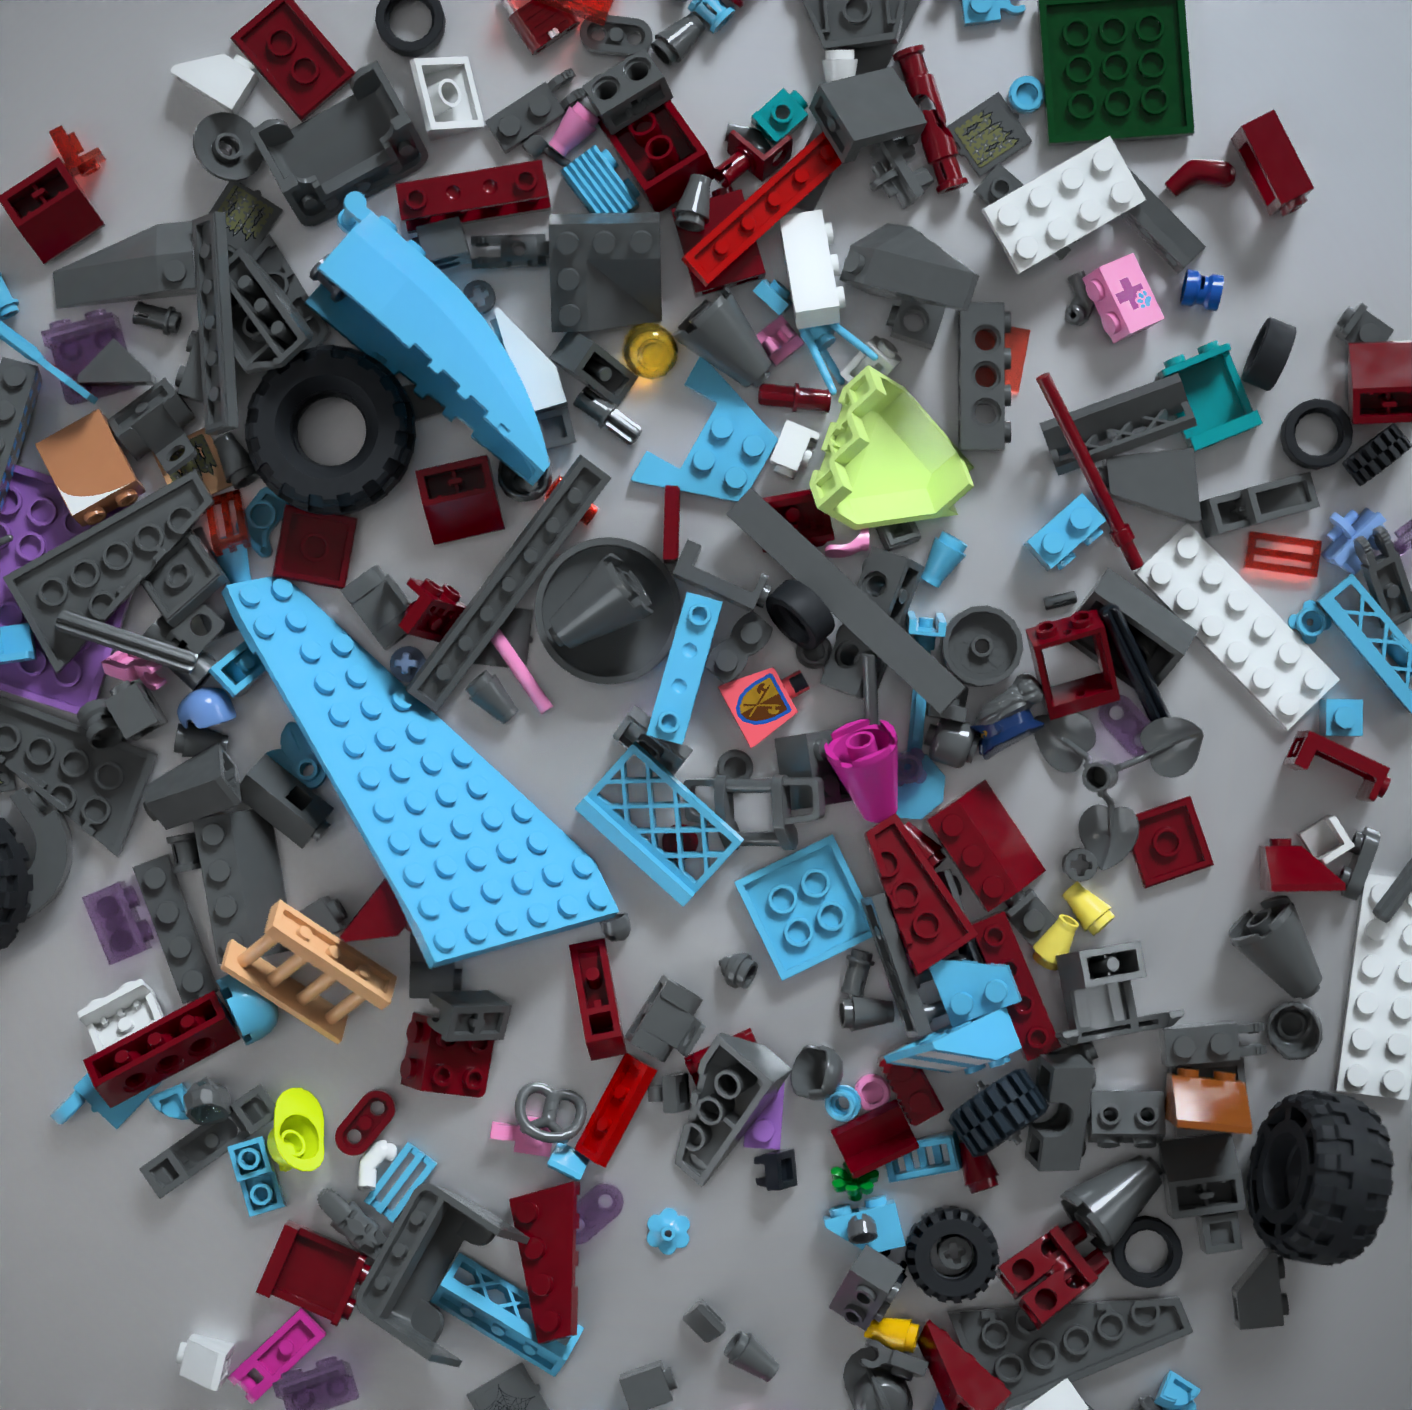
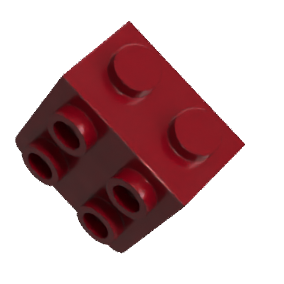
M413 1012L412 1020L406 1032L408 1040L406 1055L400 1066L401 1084L419 1091L482 1097L486 1092L494 1040L446 1042L442 1039V1035L432 1029L427 1022V1017L435 1016Z

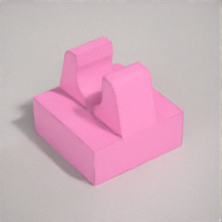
M782 315L756 335L775 367L804 345L802 339Z

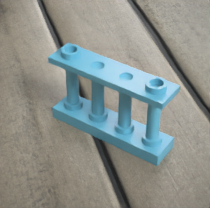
M690 592L686 593L646 735L680 745L684 743L722 609V601Z

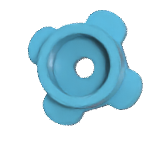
M1312 600L1305 601L1303 608L1297 614H1292L1288 618V626L1291 629H1296L1302 635V640L1306 644L1315 643L1317 635L1321 634L1324 630L1330 629L1332 625L1331 618L1325 615L1318 608V604ZM1308 619H1312L1313 624L1311 626L1307 625Z

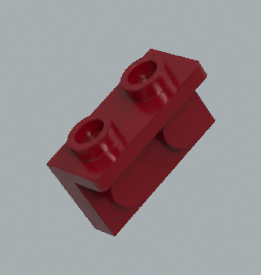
M410 578L406 584L419 597L408 606L405 611V617L398 626L409 635L440 643L466 608L460 601L462 595L445 583L443 586H439L428 578L424 581Z

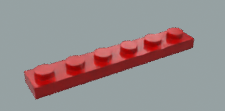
M821 132L682 257L681 260L705 287L843 164L824 132Z

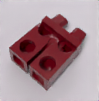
M1077 1220L1065 1225L1061 1229L1058 1225L1055 1226L1047 1234L1001 1264L996 1270V1276L1012 1297L1016 1300L1022 1296L1018 1304L1038 1330L1084 1292L1093 1287L1099 1279L1098 1276L1110 1263L1098 1248L1084 1258L1075 1247L1087 1239L1088 1235ZM1045 1276L1047 1277L1044 1281H1042L1040 1284H1038L1036 1287H1034L1032 1290L1026 1293L1029 1288H1031Z

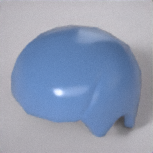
M201 687L190 692L181 701L177 709L179 721L186 729L188 728V721L193 722L197 728L202 729L230 721L237 717L230 697L223 689L218 687Z

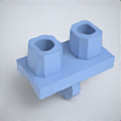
M1365 508L1359 515L1351 509L1344 517L1334 512L1329 517V520L1335 527L1326 535L1332 543L1320 554L1327 562L1337 565L1348 573H1353V575L1362 569L1361 565L1363 564L1357 557L1353 540L1364 536L1371 544L1372 549L1379 550L1375 544L1372 530L1380 525L1384 527L1383 524L1386 521L1380 512L1374 513L1368 508Z

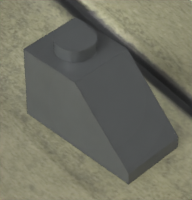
M567 332L549 357L571 376L612 404L615 403L618 406L638 378L637 375L598 344L578 332Z

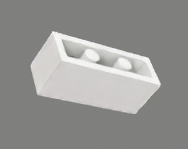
M822 209L785 215L779 220V227L796 328L803 329L840 323V309L846 308L843 286L836 287L834 277L840 276L837 254L830 255L829 244H834L832 223H824Z

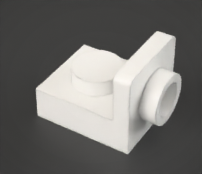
M875 335L866 343V346L878 355V359L873 361L859 351L840 375L850 382L869 365L887 376L902 360L897 354V348L887 339H880Z

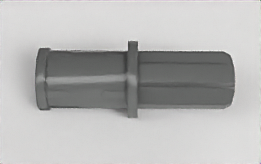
M588 386L575 399L573 406L578 407L597 421V427L600 429L605 427L628 445L633 444L641 435L642 428L618 411L617 404H609L590 390Z

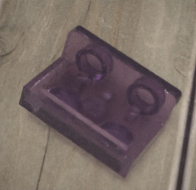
M125 880L119 881L109 887L82 897L109 965L152 948L150 940L154 939V935L148 921L140 919L136 906L140 905V901L132 885L127 886Z
M336 1356L317 1361L315 1363L316 1368L303 1372L302 1368L284 1372L280 1375L282 1380L272 1383L276 1398L284 1401L286 1410H327L359 1398L350 1363L344 1360L338 1361Z

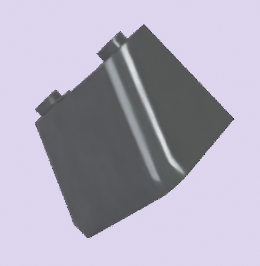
M378 61L355 72L350 81V88L353 92L352 96L290 129L284 120L269 119L249 131L283 195L300 223L304 226H316L339 214L344 209L343 202L348 193L357 191L362 193L365 198H368L417 171L428 159L426 147Z

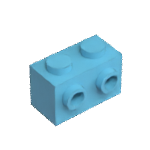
M1081 493L1027 540L1024 545L1047 571L1055 565L1061 570L1076 557L1072 551L1081 542L1089 546L1104 532L1100 526L1106 519L1086 496Z

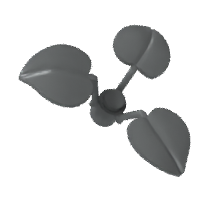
M1077 712L1053 720L1049 719L1048 714L1034 717L1035 720L1044 723L1043 728L1035 732L1034 736L1046 761L1056 770L1071 773L1078 770L1083 759H1085L1083 764L1085 769L1082 773L1083 784L1088 790L1097 792L1098 797L1103 798L1108 805L1107 807L1102 804H1096L1089 807L1082 814L1078 827L1080 839L1084 847L1094 854L1100 870L1109 869L1121 862L1132 851L1139 836V821L1135 812L1129 807L1115 808L1114 800L1107 793V790L1114 787L1117 783L1118 772L1150 759L1153 770L1161 776L1173 778L1184 775L1197 761L1204 737L1203 730L1194 722L1179 717H1163L1150 722L1140 734L1141 745L1147 753L1117 765L1105 760L1092 763V757L1087 752L1096 743V732L1093 724L1085 715Z

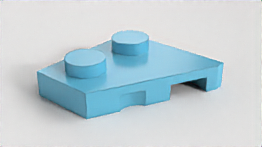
M943 959L929 968L952 1027L1022 1001L1009 965Z

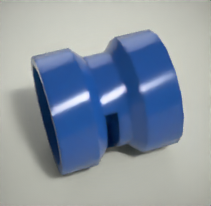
M1187 269L1181 290L1180 305L1191 307L1194 304L1203 305L1205 310L1217 311L1223 290L1224 275L1211 274L1210 276H1204L1197 270Z

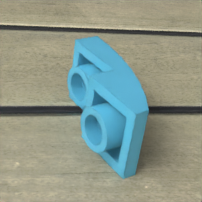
M260 1136L228 1146L236 1180L240 1182L249 1217L287 1206L264 1137Z

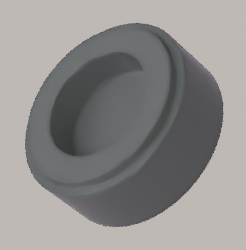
M736 749L729 750L719 758L717 772L718 775H729L731 779H750L753 773V762L747 753Z

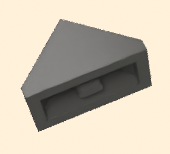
M114 338L77 375V383L83 387L157 384L156 377Z

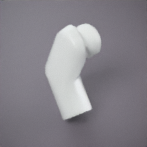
M386 1140L376 1141L360 1158L357 1186L359 1190L374 1191L376 1189L377 1168L383 1161L390 1163L395 1160L397 1155L395 1144L387 1143Z

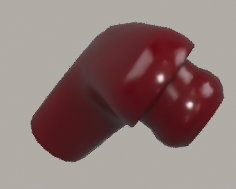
M1195 159L1186 162L1164 184L1175 197L1198 184L1218 185L1227 188L1234 183L1236 171L1233 165L1226 161Z

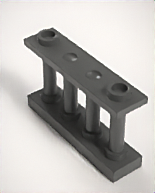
M951 869L936 872L966 915L960 898L962 888L958 878L952 875ZM885 892L860 899L907 1038H917L932 1033L930 1027L932 1019L947 1013L942 1000L929 1005L921 1001L918 989L920 984L933 980L930 969L916 977L913 968H910L906 957L907 951L895 925L894 916ZM975 939L958 949L959 955L947 959L956 961L969 960L982 963Z

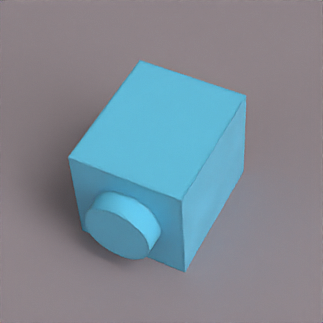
M1363 699L1319 700V735L1363 736Z

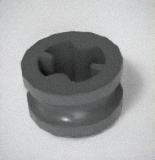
M472 281L466 285L463 294L469 300L474 296L473 290L475 288H481L482 293L487 290L489 296L484 299L485 305L477 307L476 302L473 304L480 314H486L495 305V292L486 281Z

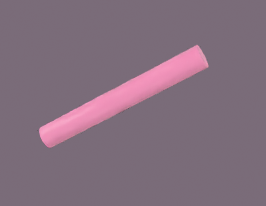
M499 628L490 641L541 715L553 707L552 703Z

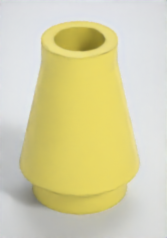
M1078 881L1062 895L1085 932L1089 930L1093 936L1098 934L1115 918L1114 914L1110 911L1112 907L1085 889Z
M1060 914L1056 922L1034 944L1033 959L1044 968L1053 971L1058 970L1056 956L1069 953L1075 932L1079 927L1078 922L1068 915Z

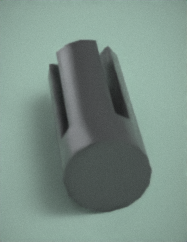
M1075 591L1043 598L1045 609L1050 610L1077 603Z

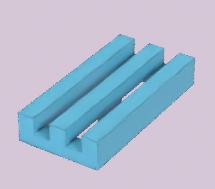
M408 1141L377 1182L376 1189L368 1194L364 1202L374 1207L377 1212L386 1216L393 1223L404 1209L415 1188L425 1181L437 1165V1162ZM408 1153H412L415 1156L384 1199L381 1202L378 1201L375 1197ZM421 1161L424 1162L427 1166L394 1210H390L387 1207L418 1164Z

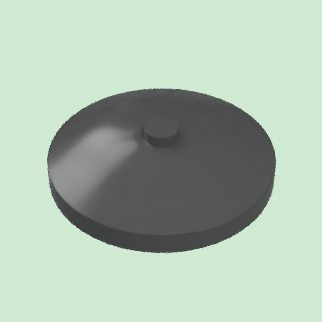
M620 538L591 539L563 552L545 572L535 599L536 627L540 640L548 654L560 667L571 675L597 684L624 683L637 679L653 670L669 653L681 614L679 591L666 565L647 548ZM609 553L615 554L623 561L618 567L626 573L631 570L645 589L652 603L648 608L653 609L654 613L647 618L570 649L566 645L560 647L549 633V628L552 627L550 623L551 617Z

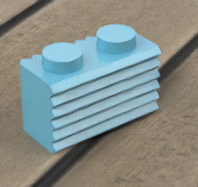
M594 145L560 170L563 179L589 213H633L640 208L639 202L636 199L641 194L629 178L624 181L621 180L615 172L619 165L607 149L600 152L597 146Z

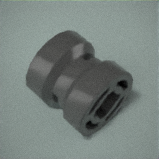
M106 699L92 700L83 705L77 713V718L82 728L87 731L86 737L91 748L95 750H106L114 747L124 737L104 703Z

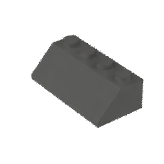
M253 809L203 817L193 821L218 964H222L227 943L231 939L249 948L265 935L264 931L271 906L279 900L287 904L274 826ZM277 943L262 956L290 950Z

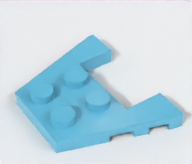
M699 357L684 386L717 404L680 469L646 451L631 477V481L664 489L665 485L678 486L680 491L737 503L752 488L776 446L778 438L709 362Z

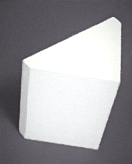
M468 56L414 58L410 60L426 131L431 141L485 127Z

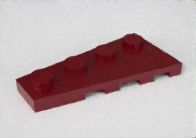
M572 1181L509 1199L515 1228L530 1237L527 1244L518 1242L538 1344H545L577 1335L578 1287L575 1286V1266L579 1264V1251H576V1229H579V1213H576L577 1195H580V1182Z

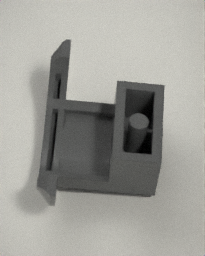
M1141 941L1056 956L1069 1030L1056 1032L1055 1037L1068 1046L1171 1027L1185 1014L1184 1009L1137 1017L1131 980L1147 977Z

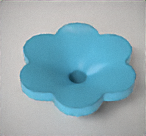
M665 1208L660 1215H652L648 1219L647 1226L650 1231L647 1234V1242L650 1246L659 1247L660 1251L666 1255L674 1253L676 1248L686 1247L689 1242L687 1231L690 1227L687 1217L678 1216L677 1212L672 1208ZM670 1230L672 1234L667 1236L665 1231Z

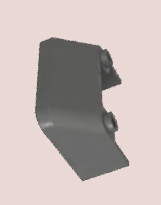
M430 1183L421 1184L411 1194L359 1288L356 1296L357 1308L362 1315L428 1361L459 1367L462 1360L436 1343L443 1331L444 1317L437 1307L429 1303L464 1240L473 1245L483 1246L490 1243L495 1235L523 1244H527L530 1237L492 1212L440 1186Z

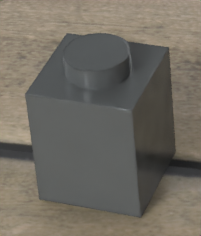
M662 1360L620 1374L619 1378L629 1410H648L673 1401L672 1390L678 1388L671 1367L664 1369Z

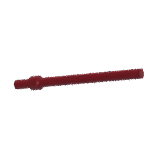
M1047 372L1038 376L1036 380L1111 529L1109 535L1115 547H1120L1131 570L1142 567L1144 562L1133 542L1135 536L1129 524H1124L1050 373Z

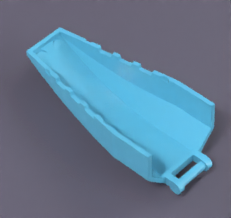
M357 191L348 193L343 202L344 209L340 211L337 217L339 228L347 235L317 269L346 293L347 296L335 303L330 298L331 293L320 284L304 304L358 350L380 361L395 376L400 373L416 385L413 393L422 400L429 395L445 409L442 415L450 422L458 418L474 431L471 435L474 441L486 448L497 459L533 486L550 466L548 454L528 393L499 339L460 289L425 257L426 252L419 244L413 240L407 242L397 233L398 229L391 220L382 215L378 217L367 208V201L362 193Z

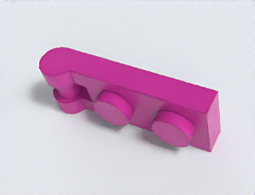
M300 1308L240 1364L227 1379L234 1386L238 1384L247 1393L244 1397L253 1404L323 1339L327 1333L305 1309ZM253 1368L264 1377L258 1384L248 1374Z

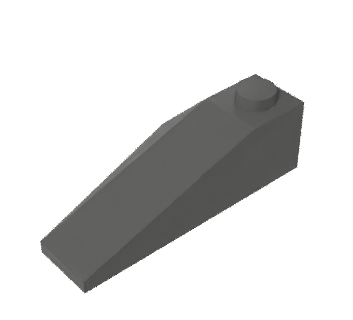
M192 221L157 224L54 271L56 308L62 309L197 294Z

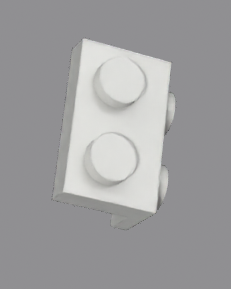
M142 979L124 983L119 987L118 991L104 998L90 1001L85 1008L77 1012L79 1020L87 1027L97 1052L164 1017L154 991Z

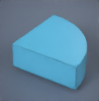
M184 1082L148 1097L154 1108L164 1115L180 1120L189 1119L186 1116L183 1104V1096L187 1093Z
M1170 1370L1163 1378L1154 1403L1170 1409L1183 1408L1198 1396L1201 1389Z

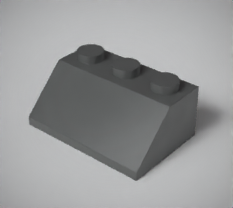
M1108 568L1090 590L1076 612L1096 609L1099 614V610L1110 603L1119 606L1158 687L1185 655L1198 631ZM1106 631L1115 676L1134 689ZM1092 635L1068 642L1098 663Z

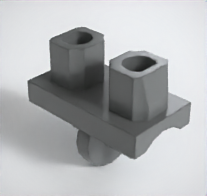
M905 138L895 141L892 139L881 142V145L870 153L876 162L870 168L877 179L871 182L869 186L873 192L883 187L889 198L896 196L903 209H905L925 193L924 191L934 182V179L924 166L914 172L911 171L906 161L916 154L913 145H908Z

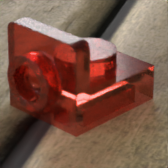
M62 125L49 131L65 164L74 177L79 174L82 177H86L95 173L101 168L100 163L106 160L99 147L80 156L79 154L85 150L74 131L68 134Z

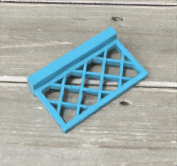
M636 741L574 808L682 907L688 903L695 893L744 841L736 831ZM633 754L645 763L646 777H627L626 762ZM620 770L621 777L613 778V776ZM652 771H654L658 776L653 777ZM647 783L648 802H629L628 784ZM653 783H667L673 789V801L655 802ZM606 784H622L623 803H610L599 792ZM693 807L700 813L701 826H682L681 808ZM649 808L650 827H637L632 823L630 809ZM655 808H674L676 827H657ZM618 809H624V814H622ZM707 820H708L713 826H707ZM701 832L703 851L684 852L682 833ZM708 832H721L732 843L724 851H709ZM657 833H676L677 852H664L658 846ZM710 857H718L710 866ZM672 858H678V863ZM684 858H703L704 873L698 880H695L685 870Z

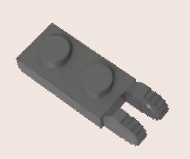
M571 68L557 75L548 83H542L485 121L505 154L563 117L569 106L573 107L577 101L580 102L586 98L587 95L583 87L571 92L560 103L553 92L569 84L576 76Z
M1380 525L1374 528L1372 533L1375 544L1382 554L1375 557L1371 544L1364 536L1354 539L1353 544L1357 557L1363 563L1361 568L1370 595L1394 624L1398 626L1412 618V592L1399 552L1395 551L1388 531ZM1378 617L1381 628H1384V623Z

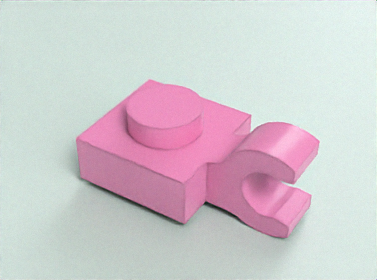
M116 651L101 661L104 673L117 679L129 680V682L140 679L148 689L153 691L167 683L166 679L156 674V671L162 668L161 664L121 651Z
M527 1115L529 1121L541 1118ZM492 1121L490 1138L515 1141L514 1152L550 1157L552 1143L542 1142L527 1134H523L520 1131L519 1125ZM547 1127L541 1128V1130L551 1132Z

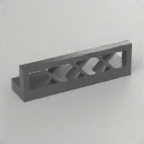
M1130 170L1146 200L1124 212L1121 216L1179 274L1206 246Z
M1178 373L1069 412L1094 463L1198 426ZM1184 411V417L1173 421L1167 420L1169 416ZM1053 418L1039 423L1058 476L1079 469L1080 467L1074 456L1062 461L1060 460L1059 456L1072 451L1056 419ZM1142 426L1147 427L1145 431L1139 432L1137 434L1132 433V431L1136 428ZM1106 439H1113L1109 444L1103 446L1097 445L1100 441Z

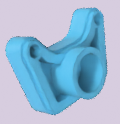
M268 487L262 488L236 521V530L240 532V535L262 558H269L272 555L273 549L270 536L282 520L285 504L291 505L279 498Z

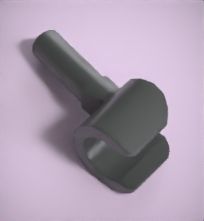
M532 135L522 145L523 149L534 160L541 153H544L562 167H566L571 163L570 160L554 151L540 135Z

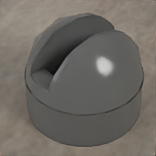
M625 912L617 913L614 918L600 921L602 932L611 942L624 941L630 934L631 923L628 914Z
M862 1213V1219L858 1220L856 1215L851 1217L847 1227L849 1242L864 1244L878 1238L876 1223L871 1216Z

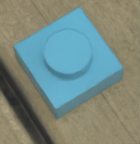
M768 279L762 280L753 290L779 316L784 315L792 306V301L788 299L790 291L776 279L772 283Z

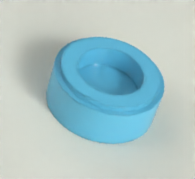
M1022 76L1016 79L1008 92L1010 106L1021 114L1036 112L1042 106L1045 99L1043 84L1032 76Z
M75 1090L52 1112L50 1117L58 1125L64 1124L84 1104L85 1098Z

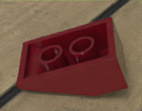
M671 100L613 135L610 134L601 119L597 123L654 212H662L681 199L691 174H701L709 177L711 180L714 179L712 174L714 166L707 151Z

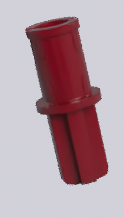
M763 383L758 390V403L765 406L792 408V412H796L797 409L829 413L831 394L828 389L799 387V383H795L794 386Z

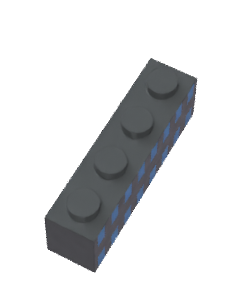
M2 357L0 363V514L42 384V377L38 366Z

